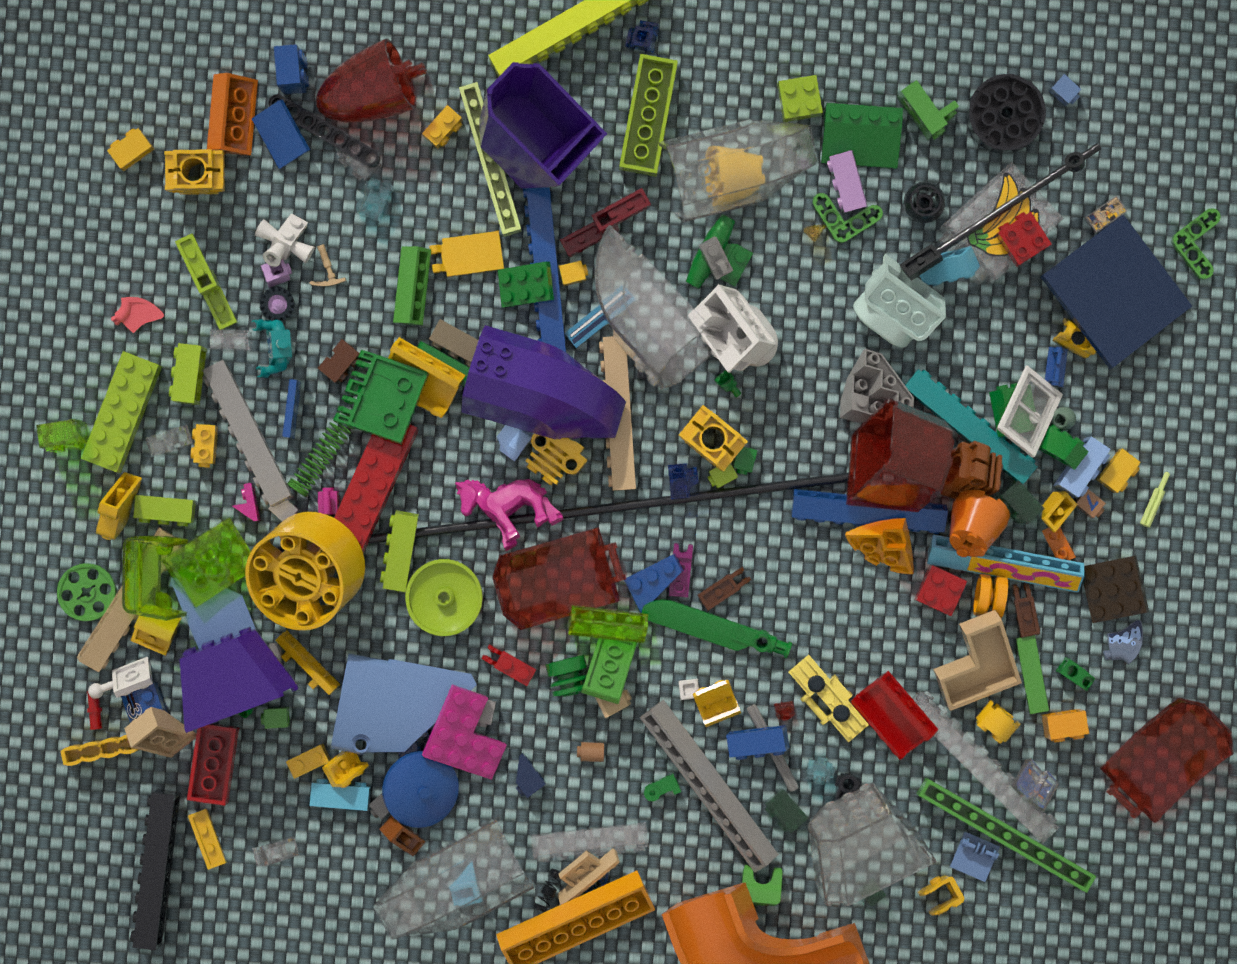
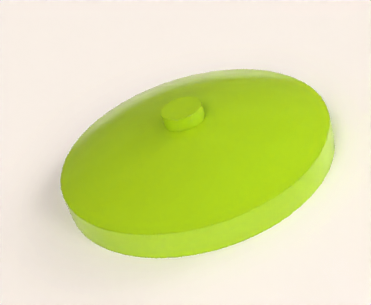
M438 559L424 564L412 575L406 588L405 601L408 613L418 627L433 635L451 636L466 630L476 620L481 611L483 593L477 576L470 568L455 560Z

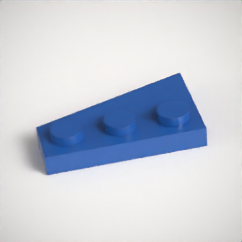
M675 554L624 579L640 613H642V608L645 604L655 601L684 571Z

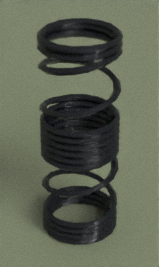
M551 868L549 875L559 883L545 881L550 886L544 884L540 892L552 897V899L538 896L548 906L535 903L534 908L542 912L548 911L547 908L550 905L544 899L553 900L557 889L551 884H561L557 879H560V871Z

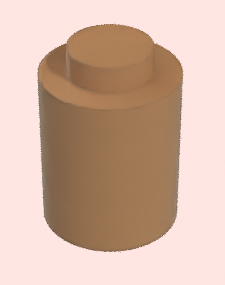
M581 742V746H577V757H580L581 761L604 762V743Z

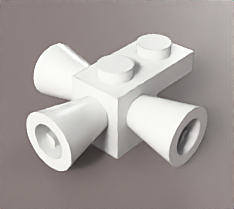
M291 213L281 228L276 230L263 219L255 232V236L272 241L271 247L263 253L264 261L270 266L277 267L280 265L282 258L287 260L290 254L293 253L306 264L315 247L298 242L297 240L306 229L308 222Z

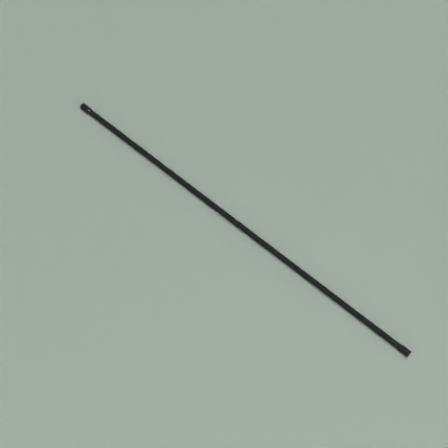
M935 460L911 465L577 507L558 511H560L563 519L908 474H924L937 472L938 469ZM536 514L515 515L508 518L513 525L535 523ZM491 519L422 527L416 529L415 538L497 528V525ZM392 531L372 534L368 544L386 542L388 534H392ZM275 546L281 552L285 551L281 546Z

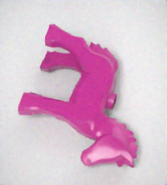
M521 479L513 481L508 485L502 484L496 489L497 491L492 493L484 483L481 484L478 480H465V482L455 483L458 490L457 494L460 495L461 513L464 516H469L476 505H478L496 523L501 531L505 551L517 545L516 539L520 538L518 531L508 517L522 506L528 505L533 507L536 514L534 522L537 528L546 521H549L551 526L563 520L560 511L550 504L547 497H543L547 494L545 488H541V485L533 480Z

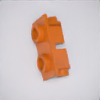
M1061 527L1056 532H1053L1050 528L1042 530L1055 558L1065 560L1076 558Z

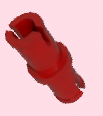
M88 693L89 708H87V712L89 713L90 730L101 729L102 707H100V699L92 698Z

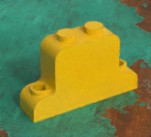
M124 472L99 503L97 513L100 514L96 534L101 535L106 540H115L128 522L134 497L141 485V477Z

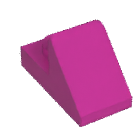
M254 483L244 484V489H241L243 500H246L247 503L233 505L232 507L251 520L260 521Z

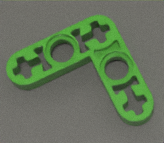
M816 194L812 200V205L833 239L838 243L847 242L877 223L883 215V211L878 205H871L844 222L826 194ZM819 197L826 200L824 203L826 208L829 206L832 208L824 214L821 213V211H824L822 205L818 206L816 204ZM871 209L873 211L877 210L879 212L877 214L878 218H869L868 221L870 223L867 224L862 214H865V217H867L871 213ZM828 213L836 215L837 220L835 223L827 222L826 215ZM860 219L863 222V227L855 229L852 225L853 220ZM849 224V228L854 234L851 235L849 231L844 235L845 239L842 237L838 238V230H846L848 227L845 225Z
M1214 208L1204 211L1174 234L1171 239L1173 247L1196 277L1201 280L1210 278L1213 275L1214 268L1194 241L1220 221V213ZM1207 213L1210 215L1215 214L1214 222L1211 220L1204 225L1202 221L1209 217ZM1193 224L1200 225L1201 232L1199 234H1194L1191 231ZM1177 236H1179L1180 238H1181V237H1184V238H1185V240L1183 241L1184 244H1185L1186 246H1188V245L1190 244L1192 247L1186 249V250L1183 252L1182 249H1184L1185 246H1184L1182 243H1181V244H1177V241H1178V237H1177ZM1190 250L1197 253L1198 257L1195 261L1188 259L1187 254ZM1202 259L1203 262L1200 265L1203 268H1208V275L1201 274V267L1199 265L1195 267L1193 264L1198 263Z

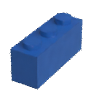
M786 725L730 731L726 735L729 757H736V760L746 759L749 755H754L755 758L764 757L766 753H773L774 756L785 754L784 751L790 748Z

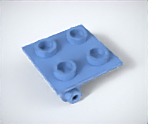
M964 832L950 867L986 882L994 860H997L999 856L1000 846Z

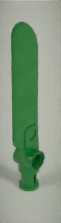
M661 599L651 601L642 608V617L648 621L735 651L751 646L759 652H775L784 655V658L787 659L791 650L792 642L789 641L787 643L778 640L776 636L770 635L766 630H757L672 600ZM759 638H765L767 640V643L759 644L757 640Z

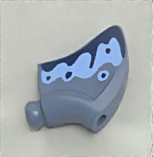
M1136 620L1122 631L1107 633L1109 650L1103 651L1104 660H1123L1129 665L1137 657L1143 641V628L1140 620Z

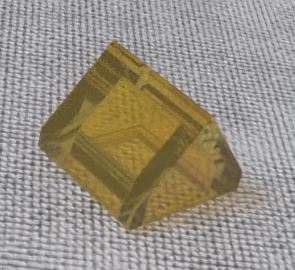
M824 224L806 226L804 233L816 242L826 226Z

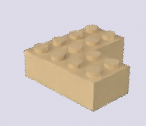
M996 610L960 623L959 625L969 655L933 669L943 700L950 711L1022 683L1003 622Z

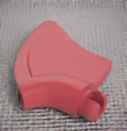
M123 297L121 298V307L111 317V321L117 326L122 322L131 332L135 333L145 323L162 319L164 313L156 305L143 298Z

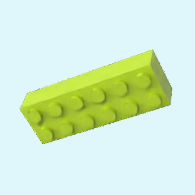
M640 54L619 170L657 177L677 71V60Z
M122 352L81 459L117 473L122 472L161 372V365L130 353Z

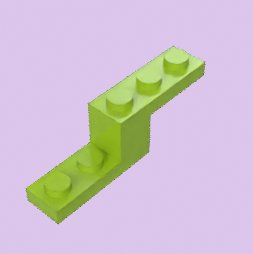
M191 233L175 241L199 293L204 296L219 330L222 331L238 323L214 271L209 268L194 234Z

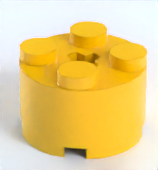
M990 700L976 717L977 726L985 732L989 730L993 735L992 737L1001 744L1003 741L1007 742L1021 724L1018 720L1014 723L1013 716L997 703L993 706L994 703Z

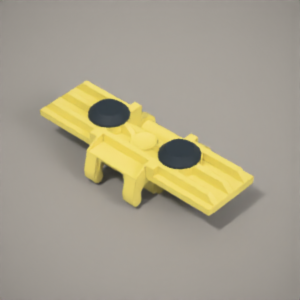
M809 654L789 671L790 675L806 692L800 700L810 707L821 720L820 723L822 725L830 720L848 742L869 725L848 701L853 694L846 690L835 674L829 678ZM814 693L831 710L830 714L826 715L811 698Z

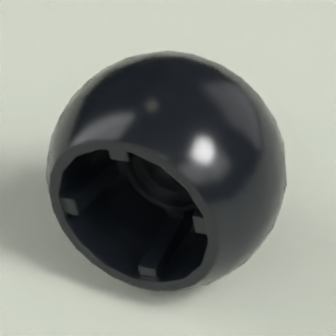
M918 182L912 185L904 196L905 211L916 222H933L944 211L945 195L940 187L934 183ZM919 191H928L931 194L919 195ZM913 196L916 198V200H915V202H914V206H913V203H912V197H913ZM933 196L935 197V199H936V201H937V207H936V208H932V205H933V199H932V197H933ZM920 199L927 200V208L919 206Z

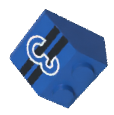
M157 682L149 685L147 688L121 696L130 723L150 707L161 709L168 713Z

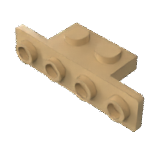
M611 849L602 858L598 859L586 850L559 873V877L568 885L558 893L560 905L580 896L606 873L615 868L620 862L617 851Z

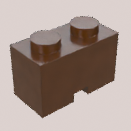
M341 339L332 350L335 354L331 358L326 357L318 367L322 373L336 384L339 381L343 383L349 375L347 373L351 367L355 368L357 366L355 365L357 360L361 361L358 358L359 352Z

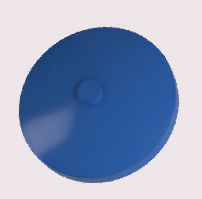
M423 751L411 752L398 759L388 770L382 787L383 801L388 812L401 824L414 828L428 827L444 819L454 807L459 791L458 778L454 768L423 757Z

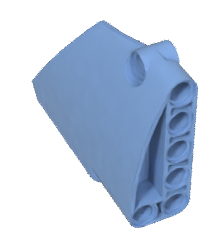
M348 654L331 749L352 752L358 755L377 752H405L436 723L452 684L470 691L477 684L469 673L393 659L387 661ZM362 740L367 746L364 750H358L355 744Z

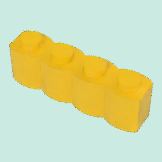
M127 735L121 737H110L102 741H91L83 745H72L62 749L61 756L63 765L73 766L84 761L92 762L101 758H112L120 754H131L139 751V749L131 748Z

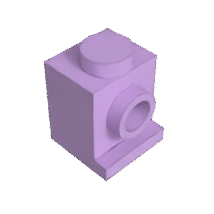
M283 258L277 267L270 266L267 263L261 265L269 289L272 286L290 280L289 275L292 274L289 263L285 264Z

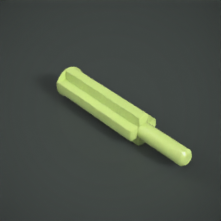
M1169 472L1164 473L1159 487L1153 491L1140 521V524L1150 528L1165 494L1163 490L1170 476Z

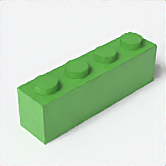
M418 246L401 247L394 323L423 326L431 249Z

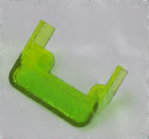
M133 536L124 540L122 606L127 613L165 621L187 616V612L172 609L170 595L161 592V555H169L173 550V546L188 544L187 539L170 536Z

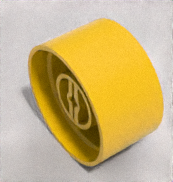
M301 512L286 518L255 545L246 563V584L255 605L271 621L293 630H311L330 621L357 594L365 575V560L359 542L344 524L326 514ZM275 537H280V544L285 550L284 552H281L273 545ZM335 568L337 570L339 579L333 577L335 574ZM322 596L323 601L328 605H321L318 599Z

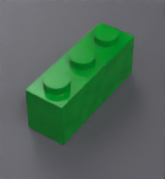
M1053 424L1048 427L1038 449L1073 470L1078 467L1089 452L1083 447L1085 444L1077 437L1073 439L1066 431L1061 433V430Z

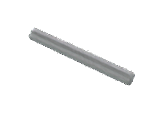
M755 704L749 706L747 711L756 728L767 727L758 707ZM770 753L790 792L797 790L799 786L783 755L774 756L773 753Z

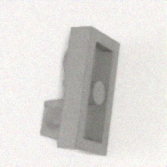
M714 236L698 245L716 280L733 271L717 237Z

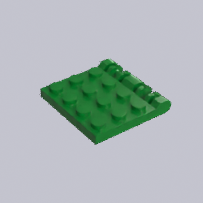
M361 350L358 358L363 361L357 360L355 365L368 370L367 374L352 371L351 376L363 382L349 379L344 391L357 397V399L343 395L341 399L346 403L354 405L351 410L339 406L337 411L345 415L336 413L333 421L402 445L429 373Z

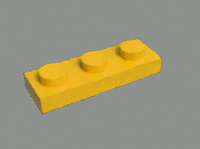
M207 808L188 815L207 869L209 870L227 863Z

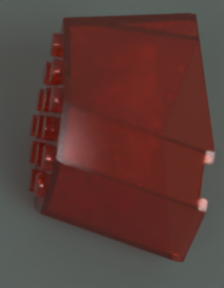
M888 398L851 435L846 505L919 512L929 502L934 500L937 495L942 493L947 475L953 464L951 451L954 446V439H952L953 431L945 420Z

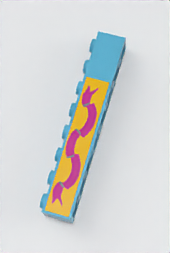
M934 534L928 549L927 564L985 574L992 577H1005L1009 580L1066 591L1079 592L1084 578V563L997 546H991L982 557H960L950 544L949 537Z

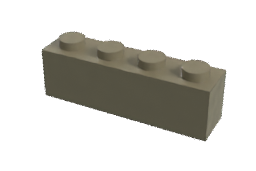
M440 319L429 338L432 341L431 345L439 350H442V348L448 350V355L457 360L459 357L466 360L464 364L470 367L478 340Z

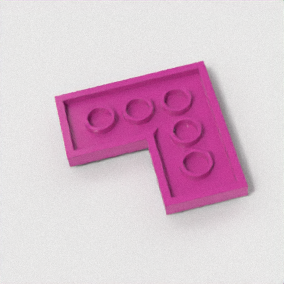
M452 684L422 756L492 780L507 745L502 741L474 732L488 697Z

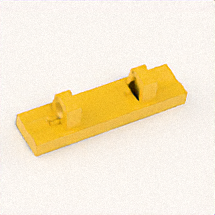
M287 630L275 640L286 651L281 658L285 662L293 658L313 678L308 684L312 689L319 685L330 695L341 685Z

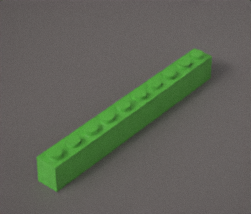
M925 777L916 793L1086 893L1096 878L1091 872Z

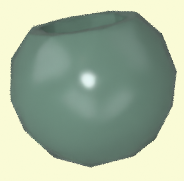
M1059 407L1054 411L1053 425L1064 431L1074 426L1076 415L1069 407Z

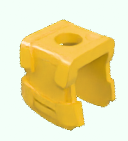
M937 876L929 881V885L918 891L919 896H925L944 884L949 890L952 898L929 910L928 912L931 916H939L948 911L950 907H957L964 902V896L955 879L950 876Z

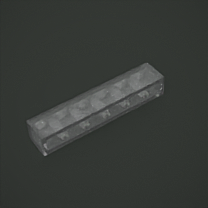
M646 822L531 835L533 860L538 859V862H547L549 858L557 857V860H566L571 855H576V858H578L586 850L590 853H595V856H603L611 849H615L617 854L626 853V849H634V852L645 851V847H649Z

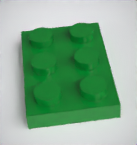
M546 261L498 270L501 308L554 300L550 262Z

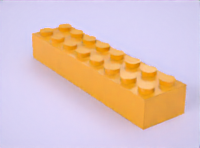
M634 871L496 934L501 951L509 964H538L653 912L655 908L638 871Z

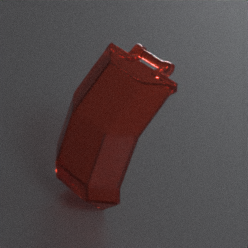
M598 527L499 555L492 579L503 616L517 628L523 630L619 602L620 598L615 582L626 580V575L622 572L616 551V542L604 545ZM605 551H609L615 577H612Z
M1178 698L1135 732L1100 767L1113 781L1106 792L1109 795H1113L1130 812L1129 815L1133 819L1143 812L1153 823H1156L1194 784L1222 761L1234 754L1232 731L1205 704ZM1119 787L1133 800L1136 807L1118 790Z

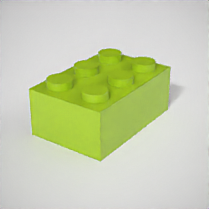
M178 343V347H175L174 359H176V364L171 370V378H174L173 386L170 385L169 387L171 401L200 406L207 348Z

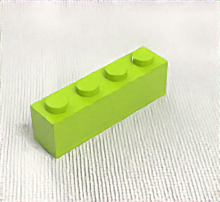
M396 510L395 515H391L389 526L393 527L392 534H388L386 545H389V552H385L383 564H386V570L381 572L380 582L383 583V589L406 592L419 514Z

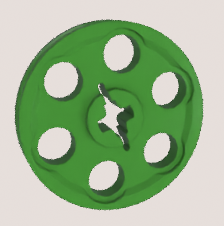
M90 563L79 564L68 569L62 575L57 587V598L63 611L70 617L80 621H92L102 617L116 596V586L112 576L104 568ZM90 569L98 571L99 576L97 579L92 580L88 577ZM72 572L79 574L80 578L76 583H72L69 580V575ZM107 583L110 585L111 591L109 594L101 592L100 587L102 584ZM95 585V587H93L89 592L91 595L90 597L83 596L78 600V598L84 592L83 588L88 589ZM65 590H70L73 594L70 601H65L62 597V593ZM100 601L104 604L102 612L94 610L95 602ZM77 605H82L85 608V613L82 616L76 615L74 611Z

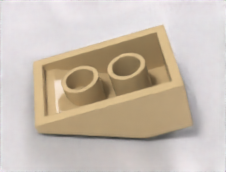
M153 707L146 709L143 714L124 728L131 748L170 758L196 738L195 732H185L184 724L166 711Z

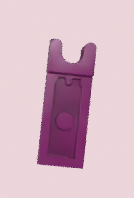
M674 543L673 554L676 555L684 571L670 584L669 596L688 597L693 544H689L687 551L682 553L679 551V544Z

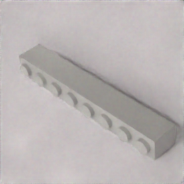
M221 360L203 370L205 376L202 378L207 387L211 386L213 390L211 396L216 404L219 402L222 408L219 412L224 421L228 420L230 424L228 430L232 437L236 436L239 442L236 446L241 454L244 453L247 459L244 462L248 470L253 471L255 475L253 480L257 488L261 487L264 493L261 496L265 504L275 507L294 498L228 364Z

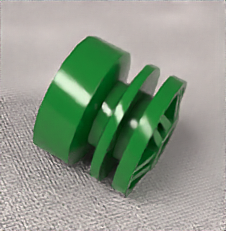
M584 655L545 664L548 677H557L558 679L551 683L550 687H560L559 690L552 691L553 697H566L582 692L584 685L582 680L586 679L587 674L580 675L579 672L587 668Z

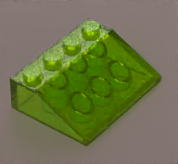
M230 517L160 560L170 576L196 608L245 576L246 563L251 551Z

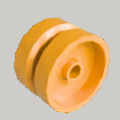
M979 574L973 603V614L975 616L986 614L989 609V612L996 610L1002 619L1007 602L1008 578L997 576L992 584L990 575Z

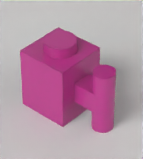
M322 488L323 491L318 492V513L336 515L339 508V491H334V488Z

